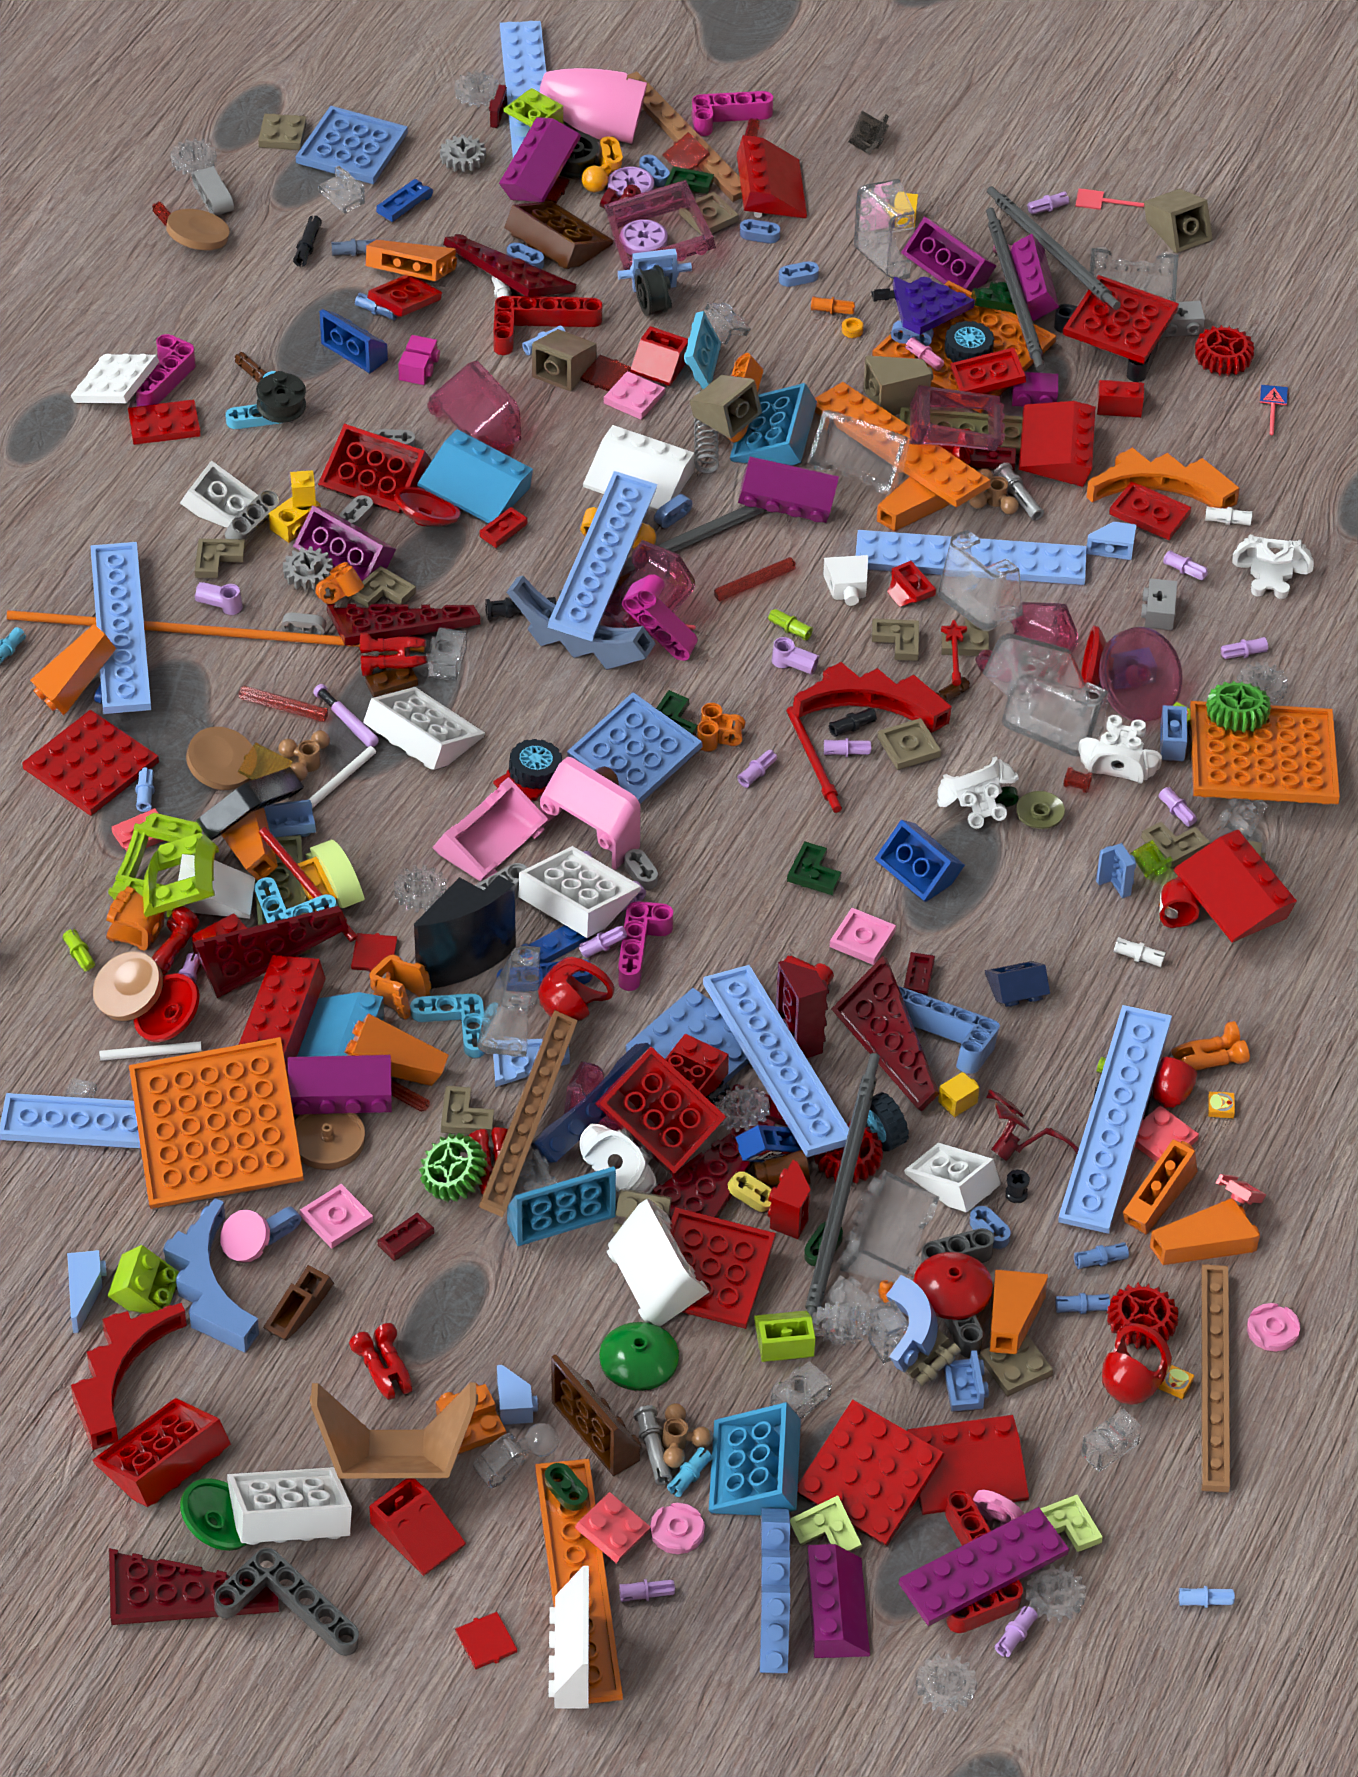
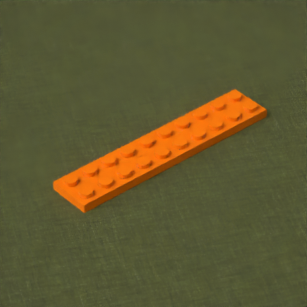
M841 382L815 398L817 401L815 412L956 508L991 487L990 479L846 383Z
M589 1459L535 1464L553 1607H555V1596L582 1566H589V1704L623 1700L603 1553L575 1528L577 1523L596 1505ZM554 1463H563L574 1472L588 1490V1502L584 1508L571 1511L558 1501L545 1484V1470L548 1466ZM556 1479V1480H554V1481H556V1482H561L562 1480H561V1479Z

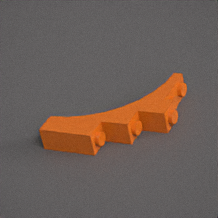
M1132 447L1116 456L1114 467H1110L1107 471L1088 481L1086 498L1093 503L1105 496L1123 492L1129 483L1133 481L1151 490L1175 492L1192 497L1210 507L1227 509V507H1233L1237 504L1240 488L1203 458L1190 463L1187 467L1183 466L1169 453L1157 457L1150 462Z

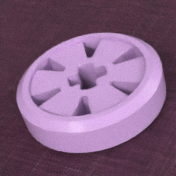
M623 167L609 175L607 189L609 187L618 192V197L621 198L627 185H636L641 190V198L638 202L641 203L652 196L654 192V179L648 171L642 168Z
M652 220L632 221L626 224L620 232L621 247L630 255L632 253L665 250L667 246L668 235L666 229L661 224Z

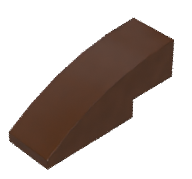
M307 1265L295 1285L290 1284L263 1328L287 1341L313 1314L334 1285L330 1276Z

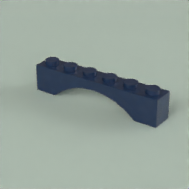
M648 1043L635 1044L617 1061L609 1074L591 1093L566 1114L547 1126L532 1140L530 1146L544 1163L557 1162L580 1140L583 1131L590 1124H598L606 1116L595 1103L650 1047Z

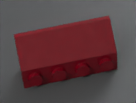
M786 961L778 962L776 1009L806 1059L822 1054L823 1044L826 1042L824 1029L827 1026L825 1013L828 1010L826 1001L827 994H829L828 985L825 980H821L817 971Z

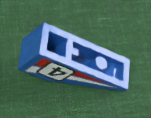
M757 1125L736 1136L739 1146L738 1150L743 1161L763 1162L765 1159L776 1158L801 1150L789 1127Z

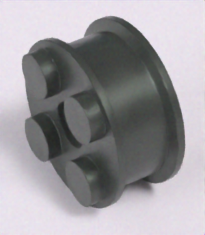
M578 132L581 137L559 175L570 178H582L586 168L593 165L599 166V158L597 156L599 144L594 137Z
M654 265L653 269L642 271L640 268L636 269L635 288L643 314L650 316L651 312L659 310L664 313L668 312L672 308L671 298L668 294V289L671 288L669 277L664 276L662 267Z
M277 371L264 377L258 383L256 388L258 397L257 410L265 419L277 423H286L298 419L306 409V400L304 398L306 387L300 378L283 371Z

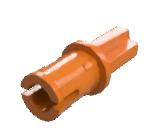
M813 296L811 310L830 312V314H833V312L854 314L855 302L836 300L835 297L828 299Z

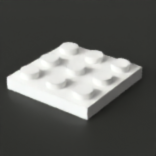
M104 354L77 386L71 397L74 403H127L160 361L157 355Z

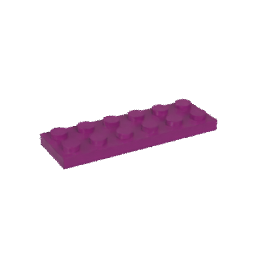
M1037 1507L900 1577L898 1584L929 1627L1068 1555L1069 1548L1042 1510Z

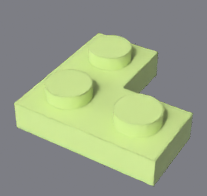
M1078 1495L1040 1508L1057 1533L1066 1532L1077 1552L1102 1543L1103 1537Z
M838 1496L790 1518L791 1526L801 1546L826 1534L831 1544H836L849 1552L862 1547Z

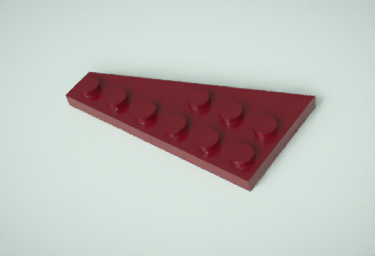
M455 234L444 239L443 245L445 247L456 249L458 255L526 297L573 293L576 290L577 284L529 265L522 259L513 258L470 240L464 235Z
M327 604V613L345 646L359 645L360 633L365 632L369 633L372 639L378 640V638L387 639L410 635H425L436 631L445 632L450 629L470 628L481 624L480 615L474 605H445L442 609L431 608L430 605L421 604L420 609L409 608L408 604H371L368 608L356 607V604H348L347 608H335V604Z
M334 906L194 941L193 944L213 993L219 998L266 973L272 955L296 957L348 929V925L343 911L339 906Z
M882 956L831 1010L869 1054L875 1053L880 1056L878 1064L915 1107L923 1111L940 1093L888 959Z
M754 1113L750 1114L733 1127L726 1137L722 1140H716L711 1144L709 1150L705 1153H699L675 1174H672L671 1179L663 1185L659 1184L656 1186L651 1194L672 1197L669 1214L670 1220L672 1219L675 1207L718 1218L732 1197L728 1189L729 1180L737 1172L747 1173L753 1164L752 1161L742 1160L736 1136L757 1125L775 1126V1122Z
M109 1548L111 1625L220 1617L214 1609L215 1592L231 1576L227 1575V1572L217 1570L215 1573L205 1571L202 1567L165 1559L156 1561L143 1558V1555L133 1553L132 1556L121 1554L118 1550ZM248 1579L240 1582L245 1587L254 1584L253 1581ZM266 1586L236 1615L279 1612L278 1597ZM224 1598L220 1601L221 1604L226 1606L234 1602L230 1598Z

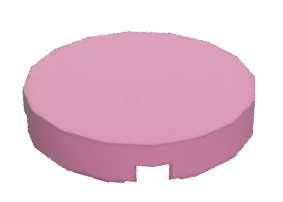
M240 1210L232 1214L224 1223L220 1234L223 1252L229 1258L241 1263L252 1262L259 1258L263 1253L262 1250L265 1245L268 1246L270 1240V1228L266 1219L250 1210Z
M1275 1303L1262 1304L1255 1308L1248 1318L1247 1332L1249 1338L1256 1346L1264 1350L1274 1352L1286 1350L1293 1346L1299 1337V1319L1287 1307L1284 1309Z
M978 1490L973 1498L981 1515L988 1521H991L993 1518L1001 1521L1000 1526L1024 1514L1011 1500L992 1491Z
M672 1503L671 1506L661 1507L653 1515L650 1525L653 1542L658 1548L672 1554L689 1553L696 1549L703 1541L705 1524L701 1514L697 1509L683 1503Z

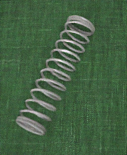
M694 417V466L699 472L711 473L718 469L719 466L718 431L714 432L715 429H700V427L708 425L700 423V420ZM703 432L714 433L713 436H701L700 434ZM703 438H712L715 441L711 443H704L700 440ZM710 444L715 446L712 449H703L700 447L702 445ZM703 451H713V452H715L713 455H711V454H701V452H703ZM703 457H710L714 460L711 462H705L700 459ZM697 461L702 463H713L716 461V465L712 468H704Z

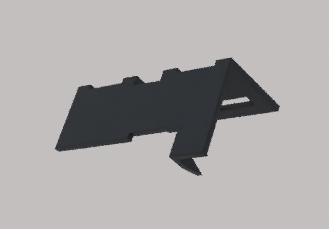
M890 288L874 289V291H871L873 302L878 300L887 301L895 298L894 290L890 291Z

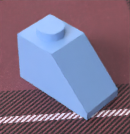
M1112 522L1090 533L1087 540L1086 554L1131 560L1136 525Z
M497 1365L499 1409L503 1425L533 1423V1412H538L537 1395L532 1396L531 1385L505 1366Z

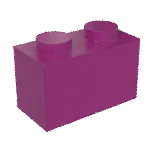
M1024 372L1026 383L1012 386V406L1024 407L1026 404L1057 402L1058 374Z

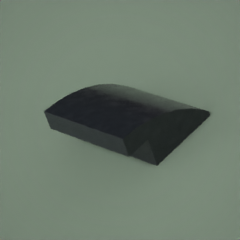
M498 875L485 890H482L459 877L414 923L415 963L424 965L425 971L429 974L431 989L453 985L478 976L504 960L516 949L514 883Z

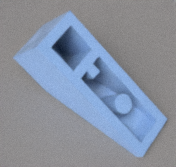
M99 1250L67 1253L73 1333H79L103 1287L102 1276H107L106 1260L100 1261Z

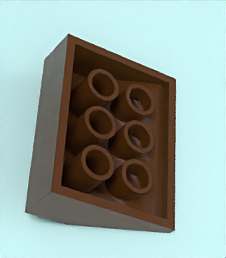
M553 201L512 205L504 227L511 232L513 237L527 242V246L538 249L543 253L544 257L555 260L564 269L580 267L614 242L613 239Z
M556 1354L551 1357L552 1404L613 1477L639 1462L641 1449L639 1439L626 1430L623 1420L619 1416L615 1417L610 1411L607 1401L604 1398H599L589 1380H584L569 1364Z

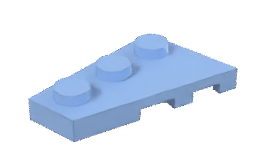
M543 1039L492 1041L495 1087L528 1077ZM569 1045L561 1066L570 1063Z

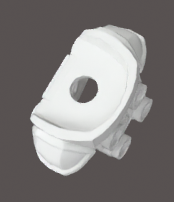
M1251 534L1243 542L1239 543L1232 559V563L1237 567H1251L1250 574L1256 578L1251 584V593L1253 595L1262 596L1265 594L1266 589L1274 590V595L1279 599H1284L1288 596L1290 586L1285 581L1292 578L1293 572L1308 574L1313 571L1314 559L1311 552L1306 548L1305 544H1302V540L1266 539L1255 537ZM1278 548L1280 552L1274 554L1269 549Z
M1111 715L1108 717L1106 729L1109 732L1101 735L1100 741L1088 737L1080 740L1078 750L1081 762L1088 769L1089 774H1105L1133 780L1142 784L1143 780L1154 776L1162 764V755L1158 751L1143 750L1144 743L1141 742L1140 738L1145 735L1146 724L1142 720H1134L1131 726L1122 725V718L1120 716ZM1120 762L1124 767L1115 768L1112 765Z
M996 756L992 757L990 765L960 777L944 774V779L941 780V784L938 787L937 804L939 807H947L958 798L961 806L972 808L973 812L968 816V823L975 829L981 828L984 824V818L991 815L995 820L1001 821L1006 818L1007 810L1003 804H996L995 798L1002 793L999 783H1015L1019 779L1018 774L1014 772L1009 764L998 759Z
M593 1123L583 1131L580 1137L581 1154L583 1159L589 1165H592L595 1171L610 1168L608 1159L611 1155L618 1154L622 1157L623 1164L619 1169H616V1191L618 1193L620 1189L650 1194L657 1186L656 1177L648 1164L652 1157L642 1147H637L633 1139L626 1132L620 1129L614 1131L603 1125Z

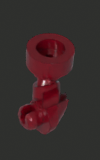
M627 185L623 195L619 198L618 192L609 187L604 193L599 206L605 210L612 208L627 209L639 202L641 190L636 185Z

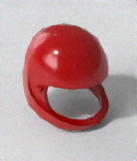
M566 957L554 965L543 978L538 988L540 1006L550 1018L554 1011H558L573 1019L582 1021L590 1015L587 1007L588 1003L611 999L615 989L609 976L596 965L580 958ZM578 971L589 972L604 983L607 992L591 989L577 981L572 975Z
M1138 1323L1127 1324L1117 1335L1115 1349L1105 1356L1102 1366V1384L1111 1397L1120 1403L1138 1405L1149 1399L1163 1383L1171 1368L1172 1356L1168 1344L1159 1333L1146 1325ZM1131 1331L1141 1332L1150 1337L1157 1345L1162 1358L1156 1372L1148 1370L1146 1366L1130 1356L1125 1344V1333Z

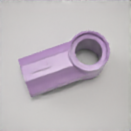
M199 582L196 587L195 600L197 602L221 607L223 612L228 615H235L243 608L240 589L235 584H226L221 587Z
M780 637L774 641L772 663L776 667L787 668L791 666L809 674L815 672L819 662V655L795 647L794 642L787 637Z

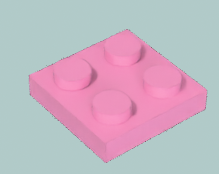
M627 371L604 396V404L642 420L665 395V387Z
M851 908L831 938L830 947L874 965L896 932V925Z
M342 1184L300 1209V1215L303 1220L331 1249L373 1223L372 1214Z

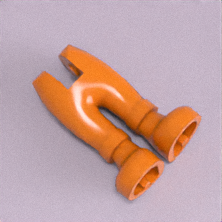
M1235 1021L1228 1022L1225 1025L1224 1034L1221 1037L1215 1036L1211 1039L1189 1041L1171 1050L1175 1059L1187 1063L1196 1071L1228 1065L1229 1062L1244 1064L1249 1062L1250 1059L1247 1043L1245 1040L1240 1041V1032Z

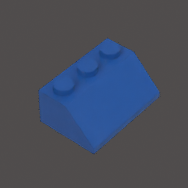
M324 309L319 311L322 345L369 374L388 361L387 343L382 339H378L367 330L360 328L349 319L337 313Z
M900 820L874 858L925 902L952 885L965 864L916 823Z

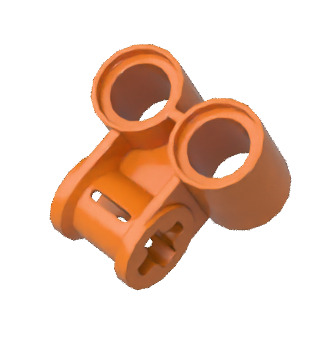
M343 562L330 571L331 575L316 585L315 593L324 603L333 604L344 596L349 597L358 593L364 588V584L353 566H349L348 562ZM326 588H329V589H330V590H329V592H330V595H329V596H326V595H325V594H326V591H325Z
M717 703L705 704L701 709V722L697 730V738L702 741L703 747L701 750L706 752L713 751L718 747V743L729 746L739 745L743 738L741 732L745 728V719L736 714H723L722 707Z

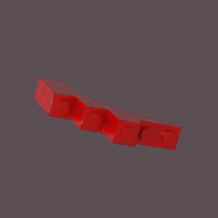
M839 662L823 671L822 681L815 683L804 691L798 692L794 696L792 713L800 718L811 712L830 707L867 706L887 710L912 721L921 718L929 732L933 733L949 724L952 706L914 674L900 680L896 684L878 668L859 677L845 664Z
M182 1303L168 1305L163 1309L144 1313L132 1319L128 1311L115 1313L102 1319L104 1335L108 1345L98 1346L93 1350L87 1351L88 1366L93 1378L82 1379L75 1384H71L73 1401L93 1450L118 1441L117 1426L114 1419V1403L117 1389L123 1376L134 1360L151 1344L165 1335L187 1326L185 1309Z

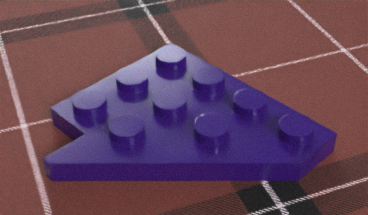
M897 277L893 278L892 286L902 327L919 335L974 308V299L967 297L964 293L956 292L946 285L936 283L929 277H920L911 283Z

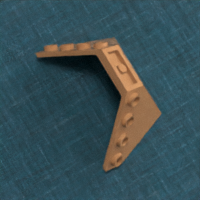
M470 1382L425 1429L369 1430L319 1383H312L310 1396L312 1411L338 1479L449 1478L474 1409L478 1403L476 1382Z

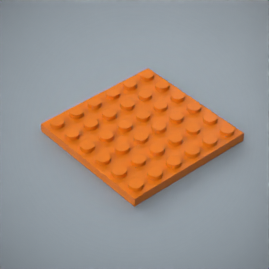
M949 280L944 284L950 289L964 293L967 297L972 298V292ZM974 306V308L933 328V338L928 346L932 348L934 354L944 361V366L940 370H935L927 363L926 365L933 371L931 388L982 413L1008 387L961 398L950 369V363L953 362L945 354L947 330L958 322L975 321L976 323H982L993 332V352L1014 347L1024 372L1034 361L1030 358L1017 315L1012 312ZM1033 324L1044 354L1056 342L1057 335ZM891 334L872 351V356L918 359L915 354L906 349V344L893 340Z
M1190 701L1193 796L1339 804L1340 795L1333 709L1270 705L1271 711L1266 724H1262L1261 728H1255L1254 731L1246 730L1243 733L1241 730L1234 732L1232 729L1225 730L1223 726L1217 727V723L1211 722V717L1207 716V702Z
M281 1037L129 1065L150 1209L304 1181Z

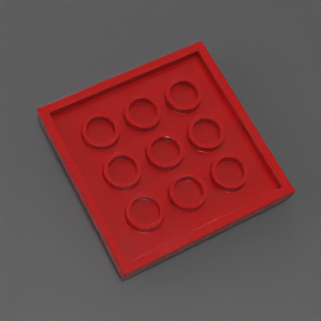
M1098 275L1097 279L1112 292V296L1121 303V307L1118 310H1114L1107 302H1102L1095 294L1088 290L1063 328V335L1144 364L1178 311L1179 303Z
M90 709L23 761L22 766L25 771L92 816L139 779V772L144 767L151 769L158 764L159 756Z
M675 1207L671 1219L670 1232L686 1262L695 1270V1279L699 1282L702 1280L709 1290V1293L687 1307L682 1313L746 1329L772 1252L776 1233Z
M852 1399L800 1480L797 1494L815 1505L838 1496L852 1526L887 1547L945 1454Z

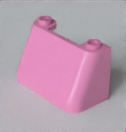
M509 777L463 820L447 830L432 847L438 855L479 881L497 873L495 868L531 836L536 839L545 830L542 826L548 820Z

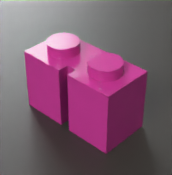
M411 335L406 351L403 352L398 363L399 380L425 385L427 378L433 374L434 363H437L440 358V350L437 349L436 339Z

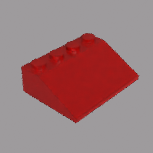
M743 135L737 152L744 211L806 219L807 211L799 159L764 138Z
M1077 401L1024 405L1019 470L1083 487L1092 470L1096 406Z
M344 423L318 485L353 498L361 495L369 496L374 505L400 513L402 510L394 500L396 490L401 487L418 488V482L430 465L431 458L424 450Z
M1238 829L1217 838L1174 868V872L1232 943L1287 919L1297 902Z
M651 1046L595 1103L670 1174H675L726 1118L714 1104Z
M174 1398L92 1460L131 1499L149 1507L156 1504L170 1490L177 1488L191 1474L198 1472L211 1459L219 1456L231 1443L219 1418Z
M1013 1415L907 1429L911 1434L945 1454L918 1497L922 1515L945 1512L948 1495L950 1492L958 1489L968 1492L972 1499L978 1490H987L1000 1494L1012 1502L1029 1500L1020 1439ZM957 1505L954 1506V1507L959 1508V1509L963 1508V1507L957 1506Z

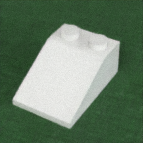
M211 460L187 491L180 504L198 517L228 528L232 520L258 495Z
M182 854L178 881L195 876L194 855ZM214 860V881L212 883L215 896L184 905V907L190 909L193 913L229 916L234 913L239 918L250 919L255 878Z
M937 1143L904 1170L908 1177L948 1207L964 1212L973 1209L975 1205L1001 1185L992 1158Z

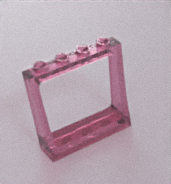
M686 180L604 205L623 270H630L632 257L626 255L618 228L635 220H646L682 208L689 209L702 236L653 251L676 249L677 261H683L686 257L695 254L703 255L708 250L716 248L714 237Z
M919 385L910 403V444L948 445L996 451L998 446L1002 445L1005 438V433H1002L1005 424L1002 423L1005 415L1002 413L1004 404L1000 403V396ZM930 407L987 410L988 434L930 423Z

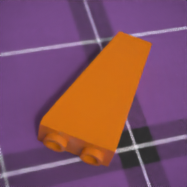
M375 240L366 245V266L437 281L455 270L457 266L456 249Z
M909 477L878 504L877 522L893 531H897L950 505V503L912 477Z
M93 624L30 680L36 687L33 691L42 701L44 700L52 711L57 709L62 715L66 714L117 648L105 633Z
M264 808L249 813L221 835L245 869L257 881L267 877L278 867L275 852L258 833L263 827H267L269 830Z
M369 1013L363 1021L358 1020L352 1030V1034L355 1037L349 1041L344 1053L348 1054L347 1056L391 1055V1077L432 1086L441 1076L449 1056L443 1051Z
M1172 1139L1123 1211L1125 1223L1146 1235L1198 1172L1196 1154L1190 1144Z
M1230 1198L1153 1230L1150 1248L1162 1265L1253 1253L1257 1251L1260 1233L1258 1228L1254 1224L1252 1225L1246 1217L1243 1207L1238 1206L1235 1200Z
M995 1270L990 1352L1017 1354L1046 1298L1048 1274Z

